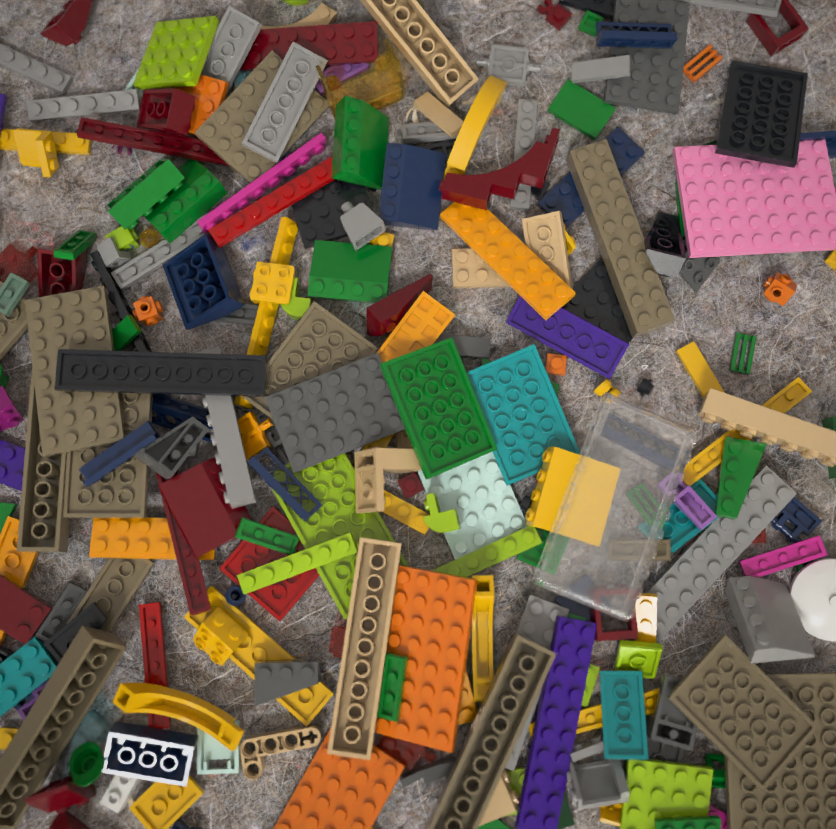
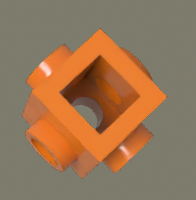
M776 272L773 277L769 276L764 282L763 294L769 301L777 302L784 306L796 292L797 284L788 275Z
M152 296L140 297L137 302L133 303L135 319L145 326L155 325L159 321L164 320L162 315L163 307L160 301H156Z

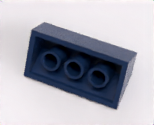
M115 721L108 733L104 754L105 765L102 772L187 787L199 735Z

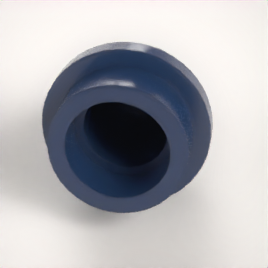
M238 585L229 587L225 592V599L232 606L242 604L246 598V594H243L241 587Z

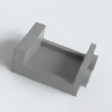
M608 759L573 765V761H570L569 771L566 773L567 782L572 784L573 789H570L572 802H576L578 810L629 801V789L620 759Z

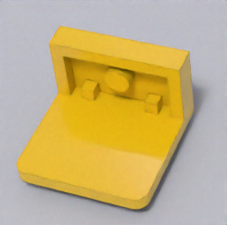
M16 128L13 131L21 164L24 166L41 167L43 177H51L59 168L52 131Z
M257 261L256 269L253 272L254 280L250 290V300L255 305H259L260 301L289 304L295 268L291 265Z
M218 607L202 622L193 637V641L196 647L204 650L214 663L223 666L233 651L249 634Z

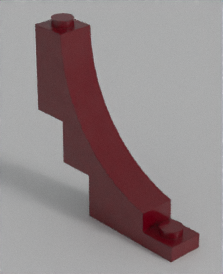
M552 128L550 135H546L544 143L537 141L524 156L499 170L478 175H460L447 172L445 180L442 179L439 186L442 199L487 210L492 194L515 199L520 183L543 189L559 142L560 129Z

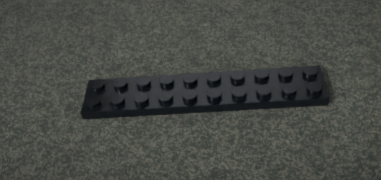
M58 349L54 389L56 391L265 397L266 355Z

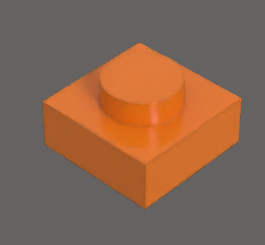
M547 353L545 364L547 374L564 376L567 356Z

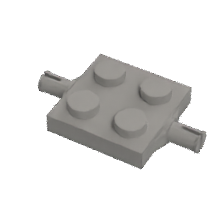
M495 44L491 46V53L488 59L477 57L476 66L487 67L488 77L492 75L508 82L507 85L525 87L528 71L540 73L541 64L530 63L528 58L529 48Z

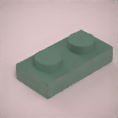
M13 273L9 274L0 288V313L7 317L11 315L30 286L28 281Z

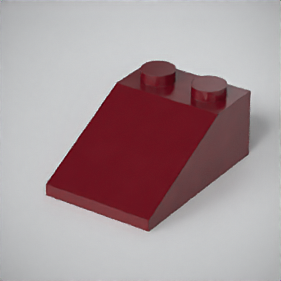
M176 88L144 90L136 128L173 135H187L191 126L190 120L195 106V96Z
M48 245L38 248L39 297L82 290L86 272V250L75 260L54 257L53 251L58 246Z
M0 574V629L26 645L51 610L52 604Z
M72 776L42 787L26 797L25 803L47 813L56 811L59 814L69 810L71 805L77 804V807L90 803L89 799L96 795L93 783L80 787L74 783Z

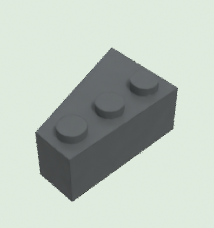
M191 417L139 450L134 456L163 478L169 480L209 428L196 418Z
M321 659L258 660L255 663L254 707L318 684L321 680Z

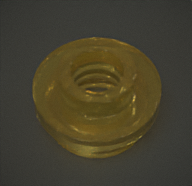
M147 229L141 233L139 240L143 247L150 249L159 243V235L156 231ZM149 237H153L151 242H147Z

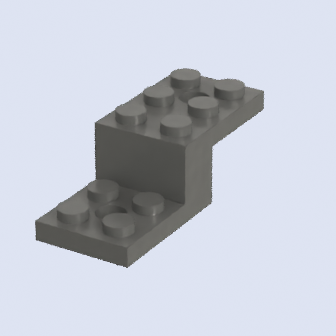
M663 674L654 715L648 714L646 716L648 759H654L656 756L661 755L664 761L681 763L684 749L693 750L697 727L666 697L681 679Z

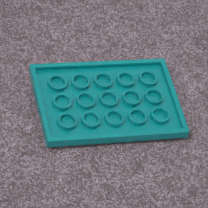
M535 344L466 372L496 444L497 450L492 452L507 486L537 474L542 468V455L547 450V447H558L581 455Z

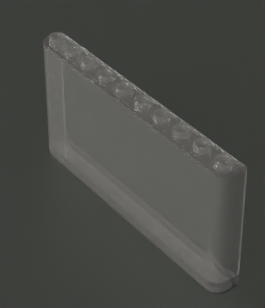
M608 392L603 393L531 583L621 621L627 622L629 619H633L636 612L635 604L643 593V582L650 573L649 565L657 554V543L664 534L663 526L670 518L671 504L677 498L678 492L676 490L684 479L685 473L683 471L685 465L691 459L690 451L698 440L697 431Z

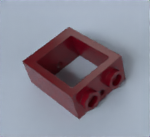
M789 0L781 1L779 13L792 30L778 39L761 15L750 13L746 20L748 26L771 57L802 39L809 29Z
M626 583L614 584V588H607V585H594V589H588L590 621L596 623L594 640L637 639L634 588L627 587ZM625 594L628 628L602 630L599 596Z

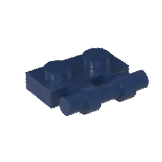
M793 497L779 512L781 515L771 521V526L775 530L779 529L789 542L796 543L802 541L799 537L801 532L806 536H810L822 520L797 498ZM787 520L795 526L793 530L784 524Z

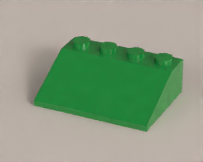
M346 95L336 104L331 178L382 190L389 117L365 101Z
M161 158L104 208L125 230L127 228L132 229L139 223L137 220L142 215L147 216L154 210L152 207L157 202L162 203L169 197L167 193L173 189L175 191L180 188L185 177L169 159Z
M189 159L178 168L185 177L182 180L183 185L175 191L173 189L167 193L169 197L162 203L157 202L152 206L154 210L147 216L142 215L169 244L228 194L221 182L208 169L193 159Z
M315 240L309 275L308 297L374 304L386 298L389 292L392 247L366 244L355 251L351 243Z

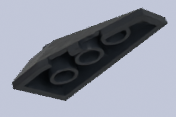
M660 212L644 241L645 251L658 274L664 277L677 278L686 260L679 218L675 215Z

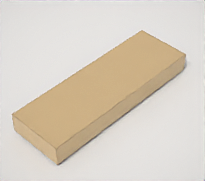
M429 92L414 100V107L451 138L459 133L464 121Z

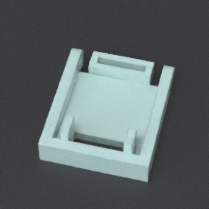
M235 720V724H237L239 727L240 720ZM197 728V735H199L197 741V774L239 773L241 771V740L237 749L230 751L211 735ZM229 759L227 767H210V760Z

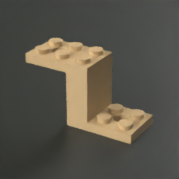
M406 430L395 433L396 448H372L355 452L356 513L384 511L385 477L383 473L422 471Z

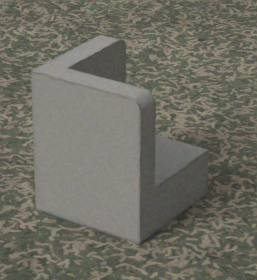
M111 237L96 246L105 267L120 268L132 259L129 252L118 250L114 239Z

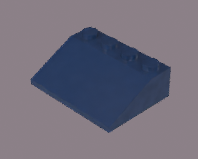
M387 143L379 217L383 220L384 225L438 230L442 196L439 186L444 178L445 153L407 144Z
M204 234L163 264L186 330L228 316L245 305L223 247L219 248L213 237L208 234Z

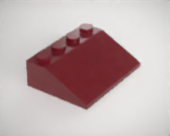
M215 457L158 485L195 558L237 539L234 536L241 517L252 520L245 506L232 509L230 503L226 504L223 494L224 491H227L226 485L221 484L219 472H222L221 464L217 465Z

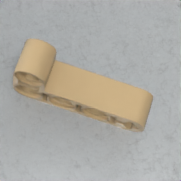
M309 724L307 727L303 725L248 736L240 746L244 776L249 780L258 779L265 769L264 756L316 746L323 736L322 728L318 724ZM311 731H313V734H317L315 739L312 736H308ZM289 734L295 735L297 743H290L287 736ZM267 739H275L277 746L270 747L267 744ZM247 742L254 743L256 750H248ZM250 764H257L259 772L251 771Z

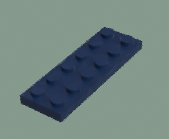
M619 127L605 138L621 177L645 154V151ZM571 172L537 203V206L546 214L561 211L566 229L585 212Z

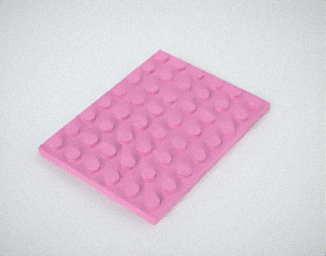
M825 139L800 141L795 168L716 154V145L674 147L673 157L689 258L836 250V193Z

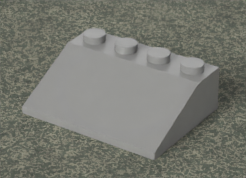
M752 576L728 579L725 594L751 664L815 657L811 643L785 583Z

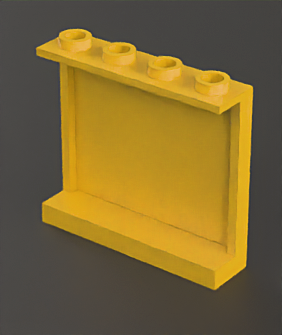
M547 447V450L542 455V468L537 473L536 479L538 482L536 489L531 494L532 504L526 512V525L599 547L620 468L558 447Z

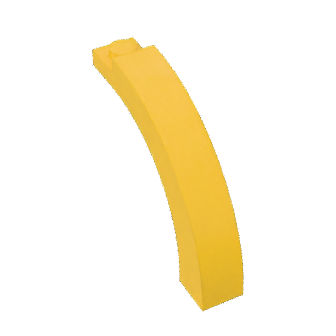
M492 75L484 82L456 138L447 161L448 165L444 173V180L447 172L460 175L466 174L483 130L494 109L501 101L508 82Z
M493 575L472 576V579H477L471 624L474 702H483L494 678Z
M138 682L120 683L112 702L125 713L143 712L160 714L189 723L211 735L230 751L237 749L244 730L234 723L235 718L219 707L191 694L165 686Z

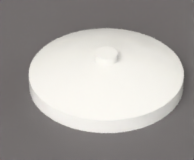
M823 558L808 563L797 572L791 582L789 593L805 631L822 640L836 641V558Z

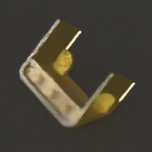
M385 38L387 53L381 54L374 61L375 69L341 83L335 75L325 77L320 66H315L334 120L336 104L345 95L363 100L377 110L398 103L404 98L405 90L400 60L389 38Z

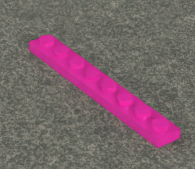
M322 133L318 134L198 220L197 223L200 230L207 234L209 232L208 229L234 215L237 211L246 208L255 198L262 197L266 190L276 187L284 176H291L298 167L306 165L316 154L320 155L327 147L326 137Z

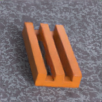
M711 44L683 67V73L693 83L699 80L723 58L721 55H717L716 49L713 51ZM707 53L709 54L705 59H703V60H702L699 64H697L693 69H691L690 71H688V69H689L690 67H692L696 62H698L702 57H704ZM711 58L714 59V61H712L708 66H706L702 71H700L695 77L692 75L705 63H707Z

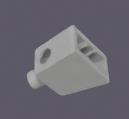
M348 201L341 206L344 214L340 217V220L355 251L386 231L383 220L364 203H359L354 207Z

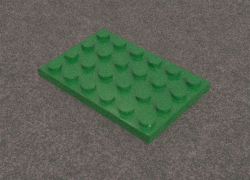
M452 337L380 364L425 479H430L497 450Z

